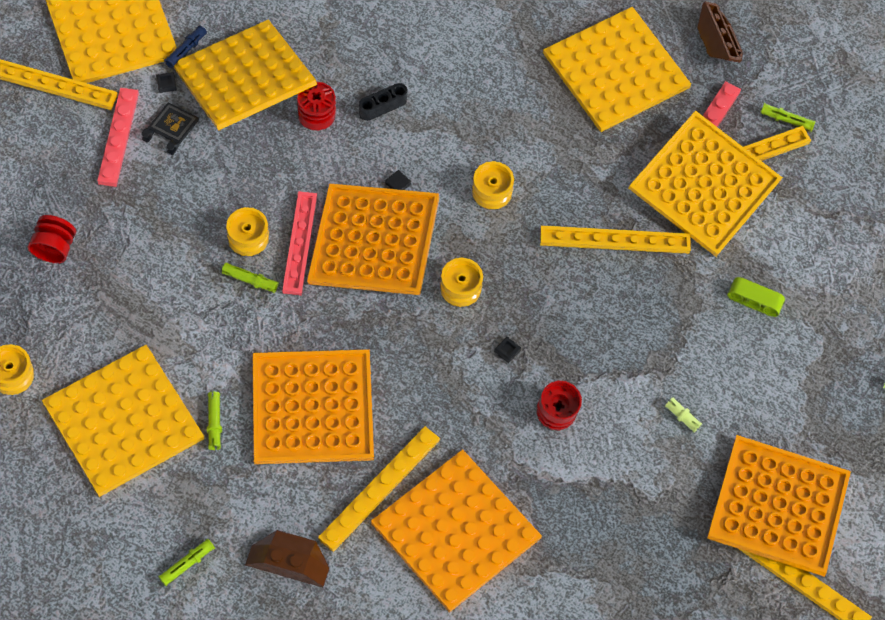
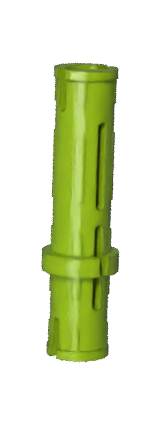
M764 103L760 114L775 118V121L778 122L781 120L797 127L804 126L806 130L812 132L816 121L787 112L782 107L779 109Z
M227 262L222 268V274L254 285V288L265 289L272 293L277 291L279 282L268 279L263 274H255Z
M213 391V396L212 392L208 393V426L206 431L209 437L208 449L215 450V446L217 450L221 448L220 393L217 391Z
M208 538L205 539L195 549L191 548L186 556L159 575L158 578L167 586L192 565L200 563L201 558L215 549L214 545Z

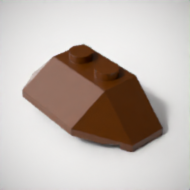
M705 1L702 5L697 28L700 38L706 47L709 57L740 63L743 51L731 24L719 10L718 4Z
M279 530L253 544L245 566L322 588L329 572V566L316 541Z

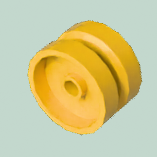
M491 161L480 165L474 173L472 186L473 198L477 204L492 210L500 209L507 205L511 200L513 192V172L501 162Z
M244 207L237 209L229 216L226 225L227 239L230 248L235 253L242 256H253L266 248L269 241L268 221L261 211L255 208Z
M463 257L447 262L441 274L440 290L443 298L451 305L465 307L475 303L480 297L482 290L483 273L480 266L473 260Z
M13 344L0 346V392L7 395L19 394L27 390L34 379V369L26 350L20 346Z

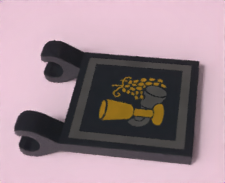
M168 102L152 123L142 131V140L149 142L155 132L171 140L167 144V153L174 155L181 142L199 121V117Z

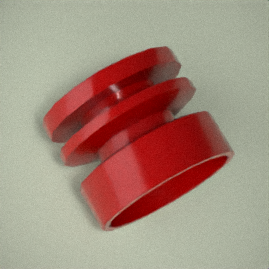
M316 82L317 85L298 93L297 96L299 121L310 130H324L335 121L336 96L334 90L323 82Z
M53 215L40 216L34 228L35 233L32 234L27 246L28 251L38 259L58 264L65 262L70 251V245L73 243V238L76 235V228L70 222Z
M558 380L548 384L544 388L536 408L539 421L551 430L560 431L571 426L582 405V397L579 390L567 381Z

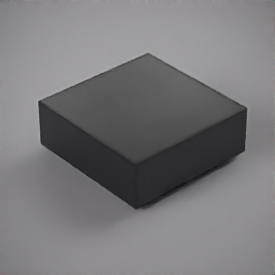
M174 72L156 74L159 93L177 91Z
M397 170L385 180V184L390 189L405 190L411 185V181L400 170Z
M507 336L494 349V352L507 363H510L521 351V347Z

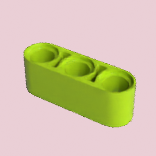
M741 277L734 278L727 294L731 300L771 317L779 315L785 302V297L782 294Z

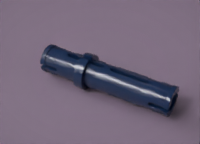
M199 25L191 34H188L185 40L164 59L165 64L169 68H173L179 59L183 58L192 48L198 45L202 37L207 34L206 29Z

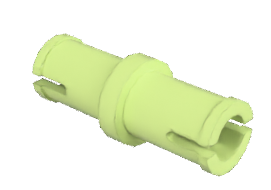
M674 397L665 405L666 408L678 417L677 420L679 422L682 421L693 433L702 425L701 422L689 413L690 410L688 408L685 409Z

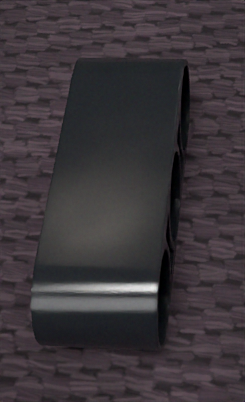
M397 83L362 98L359 101L360 118L369 121L404 106L407 103V87L402 83Z

